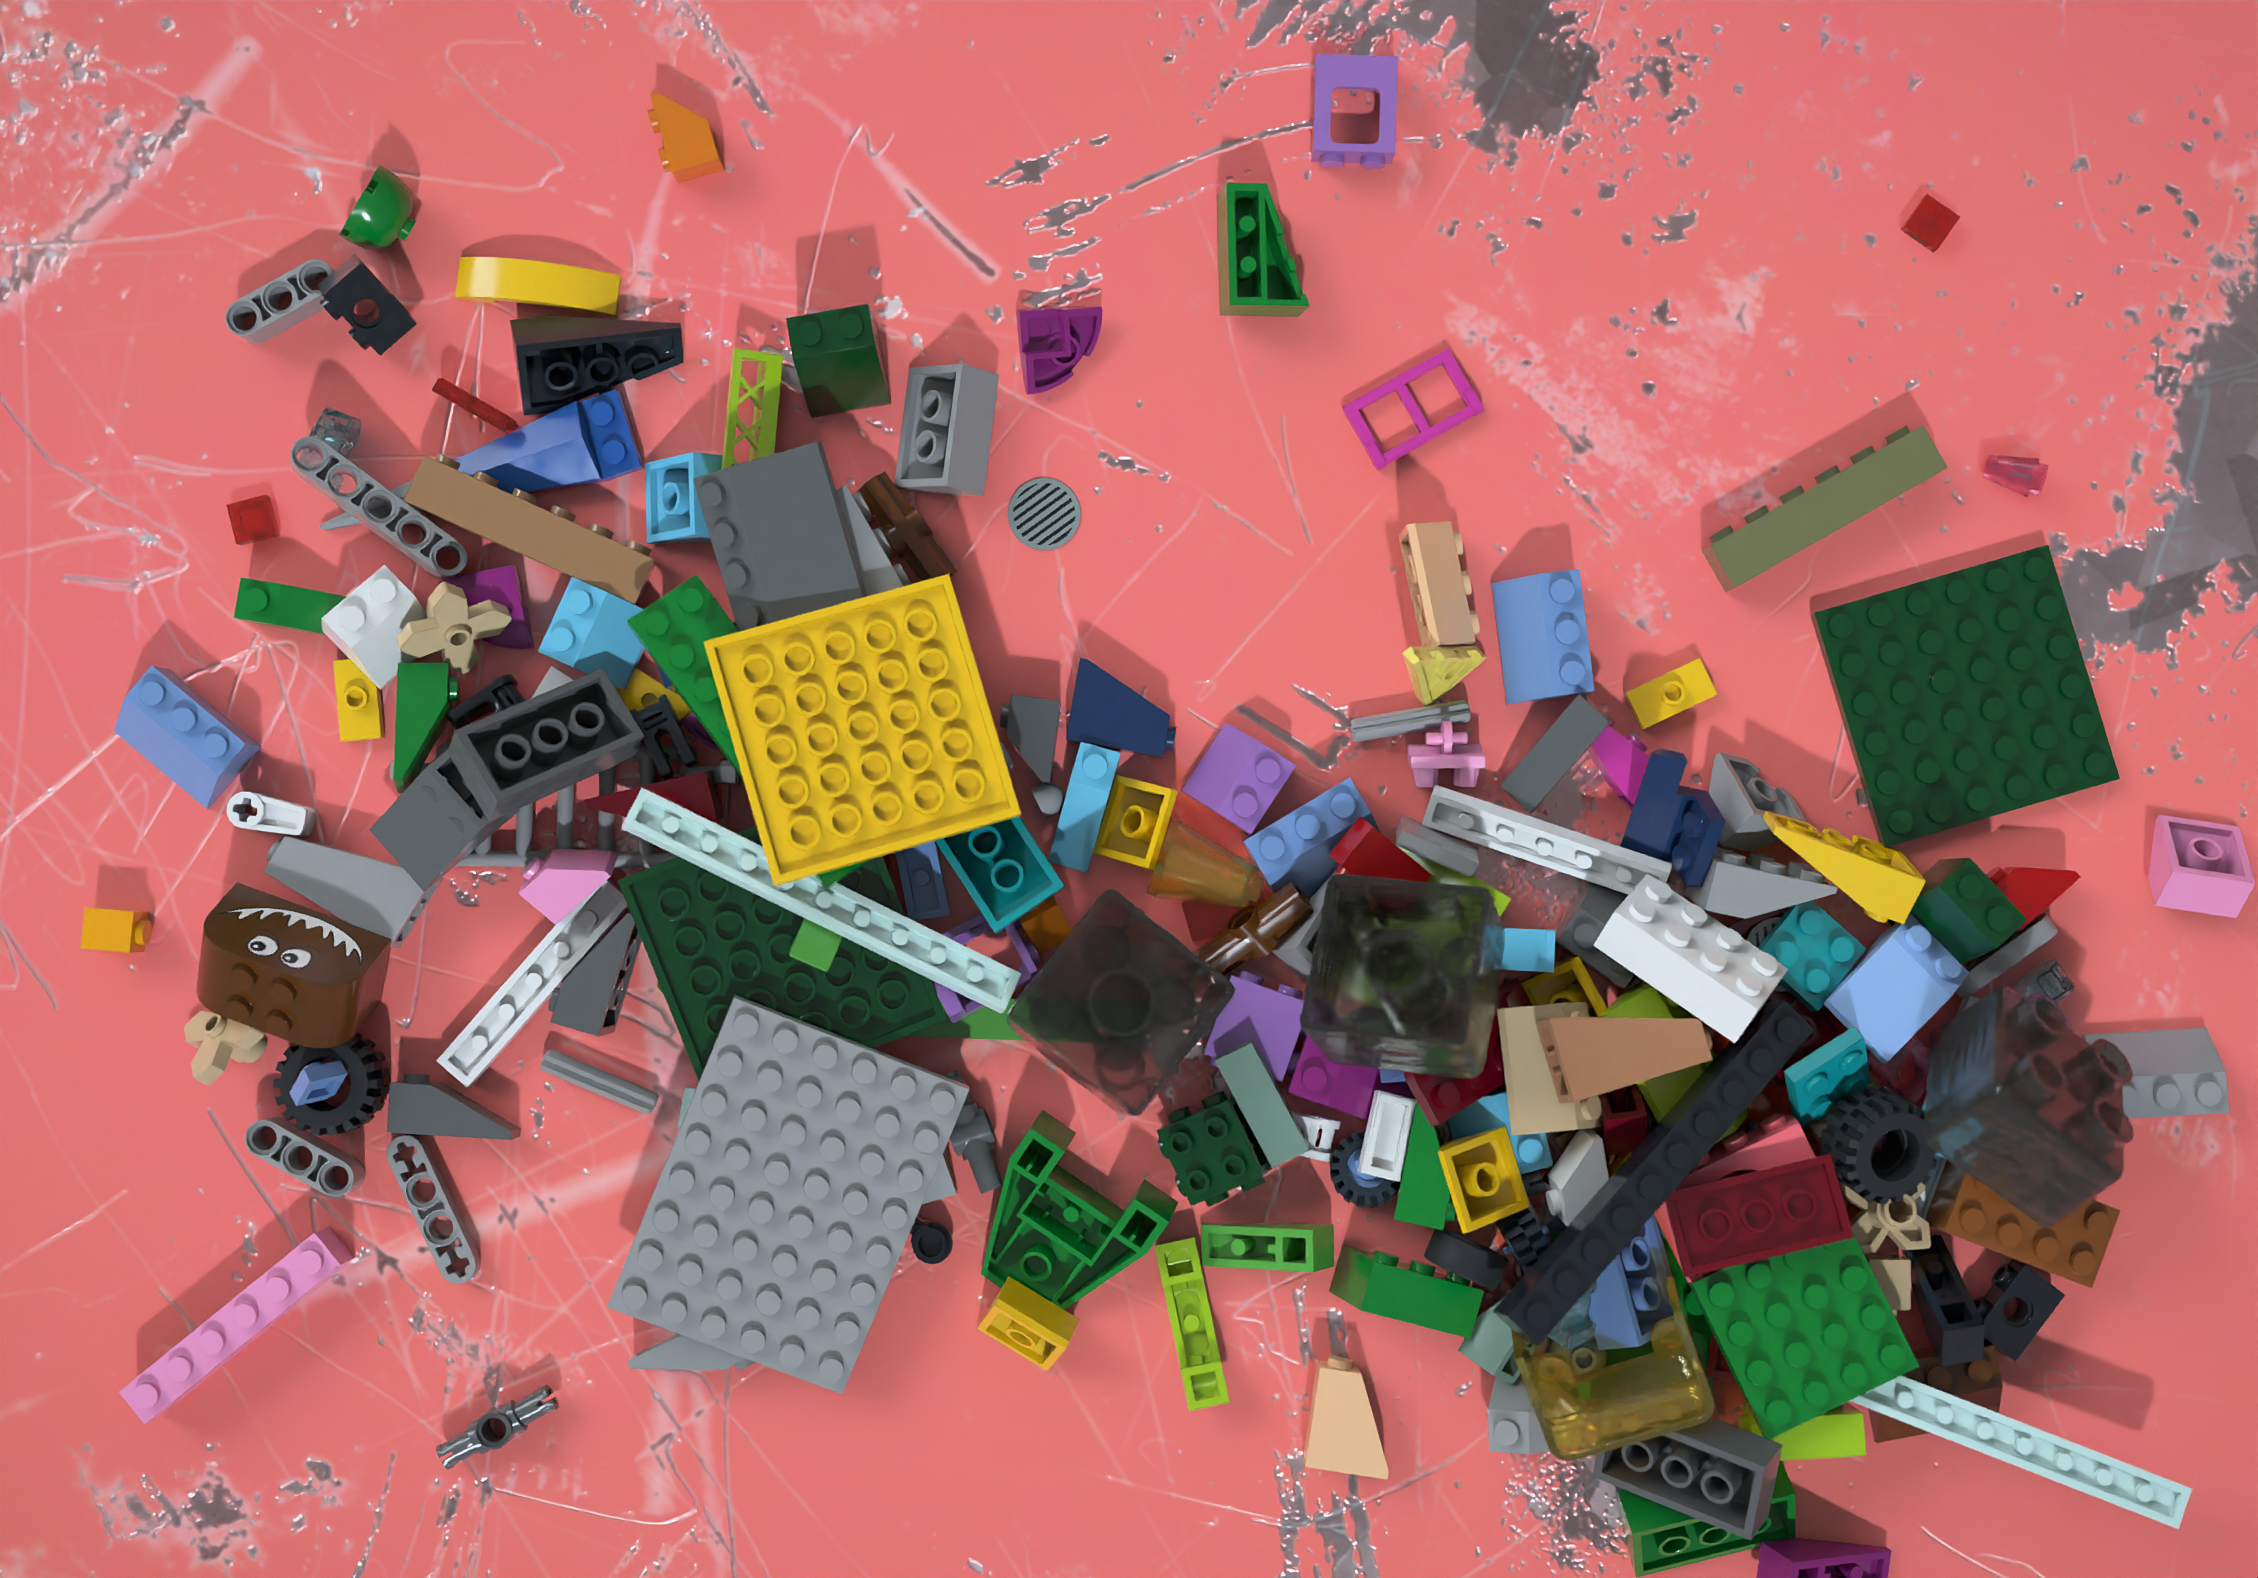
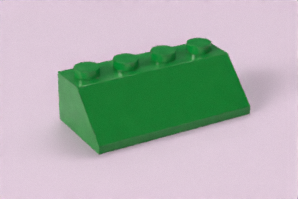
M1779 1461L1769 1516L1751 1541L1627 1490L1617 1491L1619 1515L1635 1577L1761 1547L1762 1541L1796 1538L1795 1491L1782 1461Z

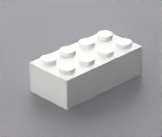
M1648 873L1614 911L1593 945L1734 1043H1736L1788 971L1772 955L1762 952L1743 939L1738 932L1727 928L1708 915L1700 906L1690 903L1671 890L1666 883L1655 879Z

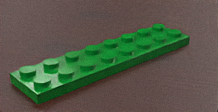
M696 574L628 619L627 624L743 779L704 645V641L739 632V630ZM867 861L815 876L827 891Z

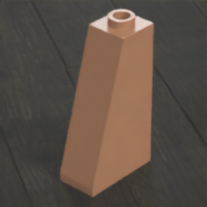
M1555 1017L1535 1022L1560 1104L1577 1102L1713 1060L1710 1052L1712 1048L1711 1036L1706 1027L1702 1026L1700 1019Z

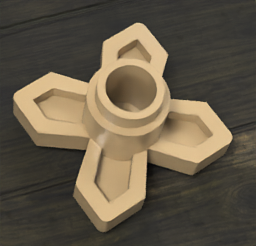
M441 582L428 598L426 607L427 619L408 622L396 637V640L402 652L418 658L441 650L444 663H449L451 670L467 674L480 659L473 640L499 635L512 620L507 606L490 599L468 607L467 598L462 588Z
M200 1011L184 1026L186 1042L198 1048L191 1062L193 1078L207 1086L225 1071L229 1058L236 1062L245 1061L252 1063L263 1054L267 1046L268 1039L265 1032L215 1013Z
M1839 1182L1843 1198L1861 1210L1850 1221V1224L1863 1253H1875L1887 1234L1902 1250L1928 1249L1931 1247L1929 1223L1917 1215L1915 1200L1926 1190L1923 1183L1917 1186L1918 1192L1912 1196L1907 1193L1904 1194L1903 1201L1894 1203L1889 1199L1887 1204H1878L1874 1200L1864 1199Z

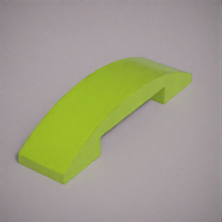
M1195 1237L1155 1245L1188 1409L1192 1411L1229 1403Z

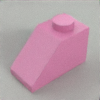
M553 849L543 859L538 856L535 857L521 873L524 881L518 894L556 925L611 877L618 855L613 851Z

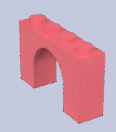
M1778 1113L1764 1119L1760 1123L1761 1127L1747 1134L1744 1131H1740L1726 1137L1722 1141L1723 1145L1707 1152L1675 1190L1717 1181L1735 1171H1760L1814 1158L1815 1155L1795 1117L1791 1113L1785 1116L1783 1113ZM1663 1203L1654 1213V1216L1682 1270L1665 1203ZM1710 1272L1689 1276L1685 1278L1689 1283Z

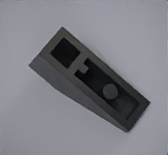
M1941 1234L1930 1236L1931 1247L1928 1249H1901L1903 1257L1911 1260V1285L1926 1335L1941 1367L1982 1360L1985 1324Z

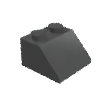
M1589 881L1556 929L1555 945L1570 956H1579L1584 966L1613 986L1625 989L1635 974L1593 945L1614 911L1628 895Z

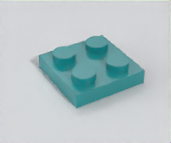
M1813 900L1790 906L1758 946V949L1772 955L1777 962L1788 969L1779 984L1811 1012L1819 1011L1824 1002L1867 949Z
M1854 1026L1784 1071L1791 1112L1802 1127L1813 1120L1824 1118L1841 1099L1844 1101L1849 1097L1850 1093L1856 1090L1862 1093L1864 1088L1871 1083L1865 1039Z

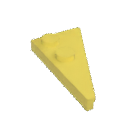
M1410 646L1402 653L1416 698L1423 706L1433 705L1486 659V656L1476 646Z

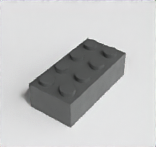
M602 668L455 730L448 754L490 822L634 758L645 736Z
M1623 1384L1604 1405L1592 1477L1751 1541L1769 1516L1783 1445Z

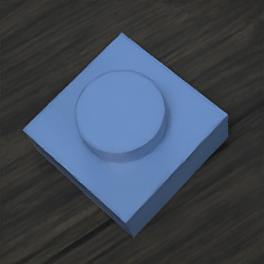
M341 1060L325 1064L321 1062L312 1063L301 1070L289 1093L296 1106L334 1098L348 1073Z

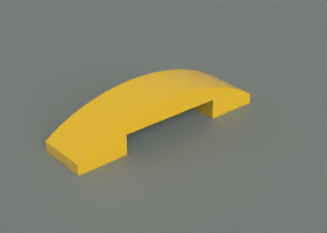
M460 257L455 298L497 303V300L570 308L574 309L577 313L617 317L622 277L588 268L534 260L499 257Z

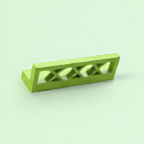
M739 348L732 350L721 469L739 464L733 456L734 446L744 438L750 443L749 461L774 454L783 355ZM742 360L758 362L756 385L753 388L741 376ZM741 386L745 394L739 398V388ZM749 397L754 403L752 426L747 429L737 416L738 405ZM737 427L742 434L735 439Z

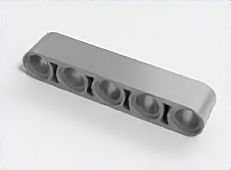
M306 436L294 443L290 452L289 464L292 471L298 477L434 577L440 580H447L458 576L467 563V553L460 542L322 440ZM306 448L313 449L320 454L321 463L313 468L305 467L298 461V453ZM347 474L354 479L356 489L347 494L340 493L334 488L332 479L336 475ZM375 499L382 500L389 506L390 515L384 519H376L368 513L367 504ZM407 525L418 526L423 531L424 541L416 545L407 543L402 537V528ZM440 550L452 551L458 559L457 567L451 570L441 568L437 564L436 553Z

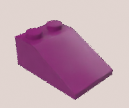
M1316 1013L1313 1014L1308 1032L1303 1039L1299 1051L1300 1054L1295 1070L1286 1089L1287 1093L1366 1121L1369 1118L1375 1090L1415 1099L1407 1082L1381 1083L1379 1067L1394 1061L1391 1052L1403 1045Z

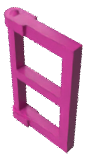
M1449 348L1342 407L1344 414L1372 461V465L1378 471L1453 427L1484 412L1482 403L1473 388H1471ZM1442 365L1465 403L1466 408L1430 427L1406 385ZM1396 391L1417 427L1419 434L1383 454L1359 411Z

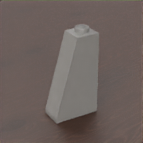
M285 836L283 840L279 839L272 845L266 856V860L269 862L263 872L343 921L390 938V949L402 946L443 880L441 877L424 892L400 864L292 836Z

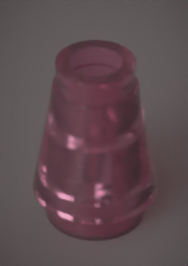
M1989 455L1982 478L1988 479L2026 498L2029 494L2039 496L2045 483L2048 465L2039 463V458Z

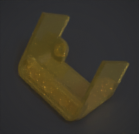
M1673 1276L1665 1278L1674 1315L1661 1319L1653 1326L1650 1338L1654 1353L1574 1376L1570 1363L1559 1354L1546 1353L1531 1357L1526 1341H1523L1511 1329L1516 1364L1549 1450L1558 1459L1564 1461L1578 1460L1706 1422L1712 1416L1715 1409L1712 1391Z

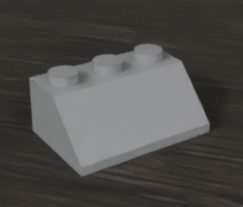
M963 363L909 368L894 482L896 488L951 496L984 495L999 374Z
M2207 1028L2081 1034L2088 1117L2115 1120L2229 1113L2226 1070Z

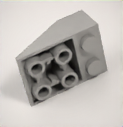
M1717 845L1703 886L1686 887L1684 895L1704 910L1746 919L1836 894L1838 887L1826 881L1822 873L1813 870V866L1789 861L1788 867H1786L1784 864L1774 862L1772 857L1757 853H1750L1749 858L1746 859L1745 856L1736 854L1734 849Z

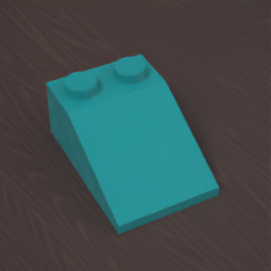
M1021 816L935 841L996 934L1065 888Z

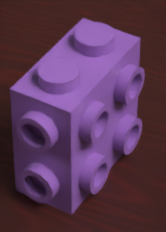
M1241 970L1239 977L1230 974L1203 1053L1211 1056L1209 1064L1218 1067L1215 1063V1056L1253 1039L1272 1077L1282 1082L1285 1073L1292 1075L1300 1054V1052L1294 1050L1298 1035L1306 1036L1314 1014L1307 1011L1310 1003L1301 1000L1303 992L1283 984L1279 985L1278 991L1262 986L1263 977Z

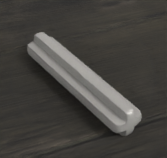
M1463 699L1355 718L1350 721V732L1353 741L1361 742L1440 728L1442 721H1451L1452 725L1467 723L1470 721L1471 712L1467 700Z
M548 1050L542 1059L540 1069L546 1073L645 1114L652 1113L656 1107L659 1095L644 1087L555 1050Z

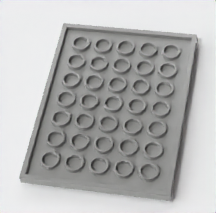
M734 995L608 1301L607 1308L843 1394L970 1090L969 1086Z

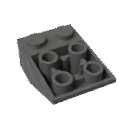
M447 749L421 772L369 830L425 892L519 812L520 809L489 822L449 756Z

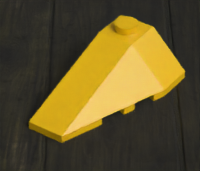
M1768 811L1765 812L1762 819L1770 830L1863 907V912L1867 916L1882 923H1886L1890 919L1904 924L1926 880L1901 850L1890 846L1885 848L1882 843L1855 834L1849 840L1840 835L1836 829L1825 827L1820 834L1815 827L1805 821Z

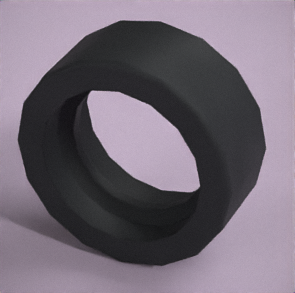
M1445 1228L1443 1230H1434L1424 1253V1257L1432 1263L1490 1289L1497 1288L1508 1263V1259L1500 1253Z

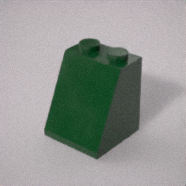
M869 304L786 318L792 357L811 418L891 404L878 325Z
M1971 858L1939 859L1922 875L1926 882L1910 911L1960 964L1997 949L2027 921L2026 917ZM1890 919L1887 921L1891 926L1897 923Z

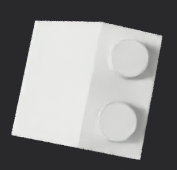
M383 565L322 617L321 621L322 631L381 690L397 676L398 663H412L418 658L402 652L396 637L408 622L427 619L426 611L414 594Z

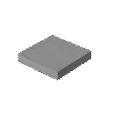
M1401 815L1396 826L1397 846L1465 876H1474L1479 865L1477 847Z

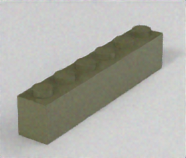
M1907 425L1885 437L1889 445L1876 452L1872 445L1851 456L1850 460L1853 465L1841 472L1837 465L1814 477L1818 485L1806 492L1801 485L1779 497L1783 505L1769 512L1766 505L1744 517L1747 525L1735 532L1731 525L1711 535L1709 539L1712 545L1703 549L1702 553L1725 593L1947 469L1946 463L1924 425L1910 432Z

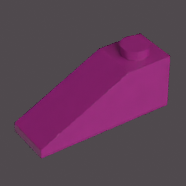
M1802 1538L1762 1541L1757 1578H1888L1892 1550L1883 1546Z

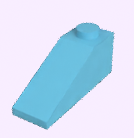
M1084 742L1080 743L1051 848L1049 862L1088 872L1121 753Z

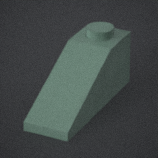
M1499 1301L1479 1315L1471 1338L1464 1337V1341L1458 1351L1491 1375L1514 1385L1536 1350L1537 1345L1523 1341L1493 1312L1501 1301Z

